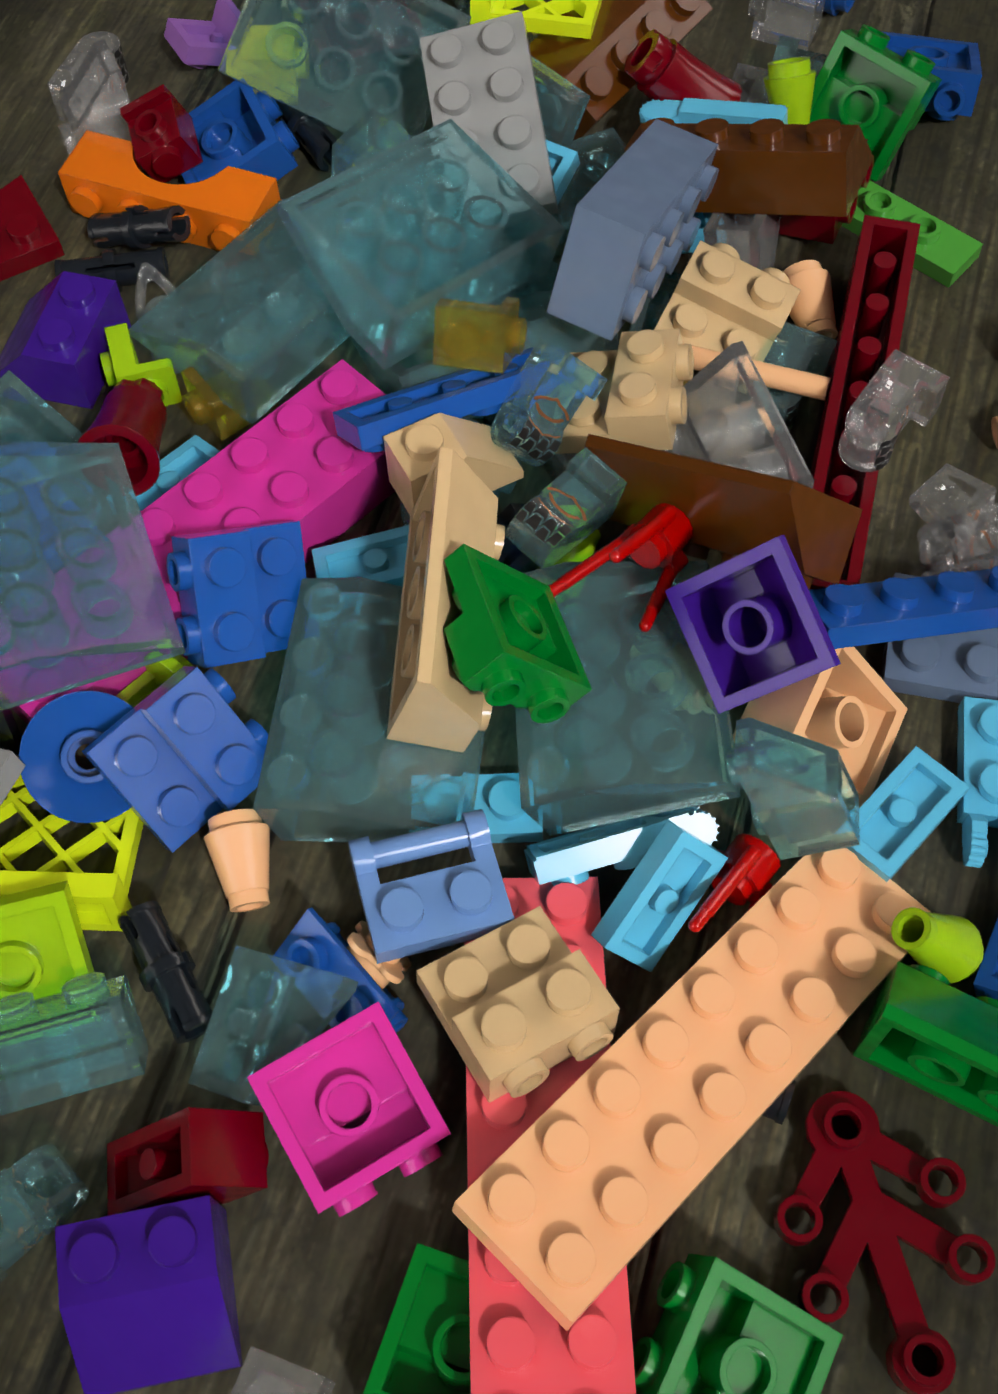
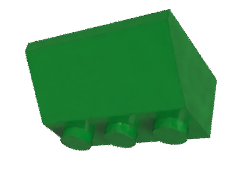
M898 961L882 984L853 1056L998 1127V1000L983 996L972 997L949 986V980L932 968L918 964L907 966Z

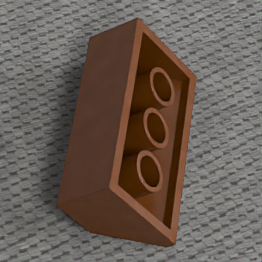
M602 0L591 39L549 34L537 36L529 46L543 121L566 147L571 149L637 85L634 79L624 71V67L629 54L634 50L639 40L647 32L655 29L668 39H675L681 43L713 9L707 0ZM575 10L562 14V16L583 18Z
M656 118L718 144L711 164L719 168L716 182L708 199L705 202L700 200L695 212L847 217L871 164V150L860 126L841 125L839 121L834 119H820L809 124H784L779 119L768 118L758 120L753 124H728V121L721 118L706 119L699 123H674L669 118ZM655 119L640 124L624 148V152L629 149Z
M588 434L585 449L605 519L629 527L631 524H637L657 504L667 503L674 505L683 511L693 527L691 541L682 550L685 555L707 561L710 550L723 553L720 564L775 537L785 535L808 590H810L813 578L832 584H839L863 509L796 481Z

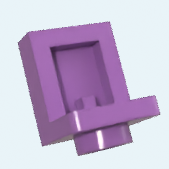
M217 0L212 21L168 18L164 37L181 61L188 66L198 69H204L207 66L232 67L231 60L236 27H247L248 22L232 0Z

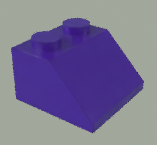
M63 271L30 298L0 354V392L93 409L106 381L99 354L109 351L104 328L127 323L129 330L131 328L116 280Z
M785 535L775 537L665 590L718 714L841 664Z
M210 1195L55 1227L59 1310L84 1394H119L243 1367L226 1209Z

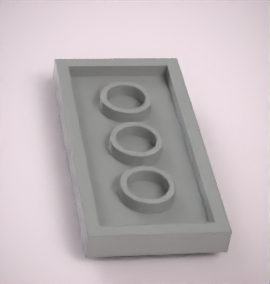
M522 11L419 38L449 227L454 238L559 213L526 24Z

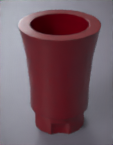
M655 29L647 32L639 40L625 63L624 71L637 83V88L651 100L683 101L684 98L740 102L742 88L739 83L715 71L691 54L675 39H668Z
M145 378L135 381L122 379L107 394L93 424L78 440L74 452L75 464L82 478L94 489L114 497H134L148 491L157 481L160 472V445L167 421V408L162 401L163 391L154 382Z

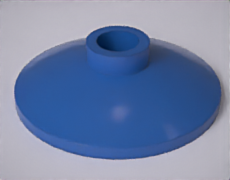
M78 691L52 700L34 715L22 736L19 759L26 765L21 773L23 782L30 795L41 807L61 819L76 823L106 821L130 809L127 803L96 768L84 769L77 764L75 758L76 751L80 746L91 744L133 709L130 704L108 693Z

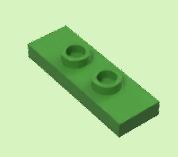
M870 180L866 188L860 187L858 191L857 206L851 223H842V227L858 236L864 215L920 224L913 268L948 288L979 257L983 243Z

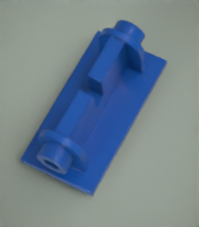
M308 908L273 957L332 1028L379 1001L395 1032L400 1031L408 1021V1018L402 1012L405 1003L399 997L394 998L386 988L381 989L349 952L347 949L349 944L339 934L341 929L335 922L326 923L313 908Z

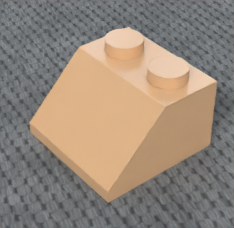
M847 647L835 649L841 664L749 701L731 740L767 777L855 813L873 794L908 708L856 648Z

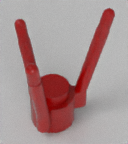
M667 503L655 505L637 524H631L618 538L550 584L553 596L555 597L609 560L613 563H619L630 555L637 564L644 568L654 569L662 567L663 572L639 622V629L642 632H648L652 628L666 600L665 590L672 587L678 573L689 562L682 550L691 541L693 536V527L690 520L683 511L674 505Z
M742 833L734 838L725 851L717 849L728 859L711 883L714 890L689 921L688 927L690 931L699 932L726 900L740 906L749 901L748 912L773 887L770 880L779 870L781 864L777 854L766 843L752 835Z

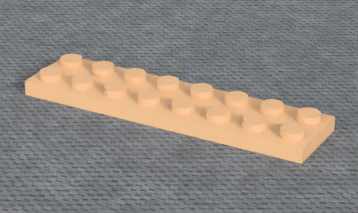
M829 830L454 1202L452 1212L566 1331L569 1330L885 980L897 962H901L908 954L905 949L899 947L893 940L891 927L895 917L902 910L910 907L919 908L925 912L930 911L890 879L886 882L862 863L852 851L837 843L833 839L835 836L833 831Z

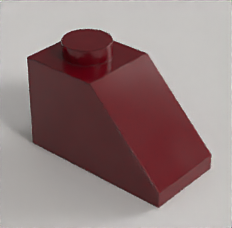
M187 1107L107 1143L108 1216L210 1195L221 1205L268 1188L267 1166L269 1152L265 1142L263 1112Z

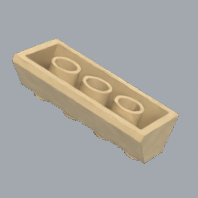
M440 446L410 516L386 739L464 753L478 731H486L493 706L486 702L483 692L472 691L463 685L453 670L452 659L454 657L444 628L458 618L462 612L453 600L452 590L454 586L444 560L462 544L499 560L504 545L505 526L497 524L498 497L454 449Z

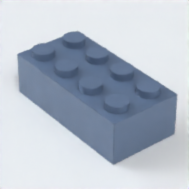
M655 119L576 205L546 313L610 341L625 322L634 324L643 309L646 298H654L665 273L672 274L682 250L688 252L696 238L701 220L694 217L699 201L705 202L708 199L716 182L719 168L711 164L718 144Z

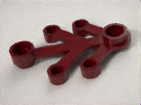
M847 1091L826 1093L814 1102L807 1113L805 1133L814 1152L793 1195L787 1197L777 1207L774 1214L775 1230L783 1241L794 1246L806 1245L816 1238L823 1226V1215L820 1205L839 1170L841 1171L851 1202L817 1273L808 1278L800 1287L798 1293L799 1307L826 1325L842 1318L849 1306V1294L846 1287L866 1247L896 1333L886 1352L888 1373L896 1386L907 1394H938L944 1391L954 1378L956 1371L955 1355L948 1341L940 1333L928 1327L898 1239L943 1265L946 1273L952 1280L965 1286L978 1284L992 1275L996 1264L994 1251L990 1244L982 1237L975 1234H963L957 1237L882 1193L872 1164L914 1185L917 1194L927 1205L934 1208H946L957 1202L966 1190V1177L957 1163L943 1157L934 1158L929 1161L880 1133L879 1120L874 1109L860 1096ZM837 1115L850 1118L856 1127L855 1138L846 1140L838 1137L832 1129V1118ZM931 1170L942 1171L949 1177L952 1184V1191L949 1196H941L932 1190L928 1181ZM799 1207L808 1213L811 1220V1227L808 1233L797 1234L789 1229L785 1221L787 1209ZM960 1246L971 1247L977 1252L981 1263L977 1274L967 1273L959 1266L957 1250ZM824 1284L833 1290L836 1296V1307L831 1314L821 1313L812 1305L810 1292L814 1285ZM917 1345L927 1346L936 1356L937 1368L931 1377L920 1374L912 1363V1352Z

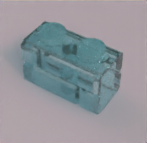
M92 972L66 982L61 988L62 993L35 1000L33 993L20 992L0 999V1116L145 1074L148 1044L139 1015L136 1012V1005L128 978L125 975L106 980L104 973Z

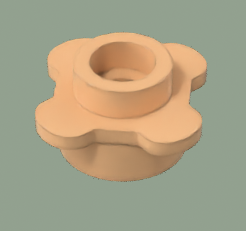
M360 921L355 926L357 933L352 932L347 937L349 944L347 949L381 989H384L389 982L399 984L404 979L402 971H407L411 966L409 958L403 957L377 964L367 922Z

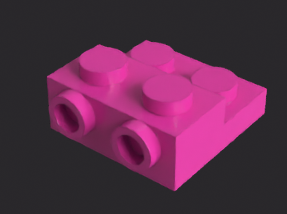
M379 1001L247 1077L318 1214L332 1205L339 1217L358 1208L378 1194L372 1181L397 1166L400 1168L404 1178L417 1172L443 1155L437 1142L451 1134Z

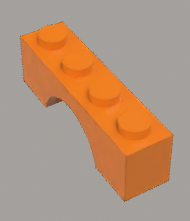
M86 130L58 171L73 213L90 218L95 213L127 211L126 207L133 205H144L149 209L179 205L186 211L183 215L173 216L172 218L188 215L191 223L190 234L182 243H191L221 251L227 255H236L255 261L260 260L284 219L277 179L275 177L227 166L216 175L190 184L162 183L146 176L142 172L140 164L135 159L132 141Z

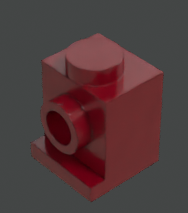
M164 84L119 108L121 116L128 124L135 159L154 180L166 183L203 162L192 117Z

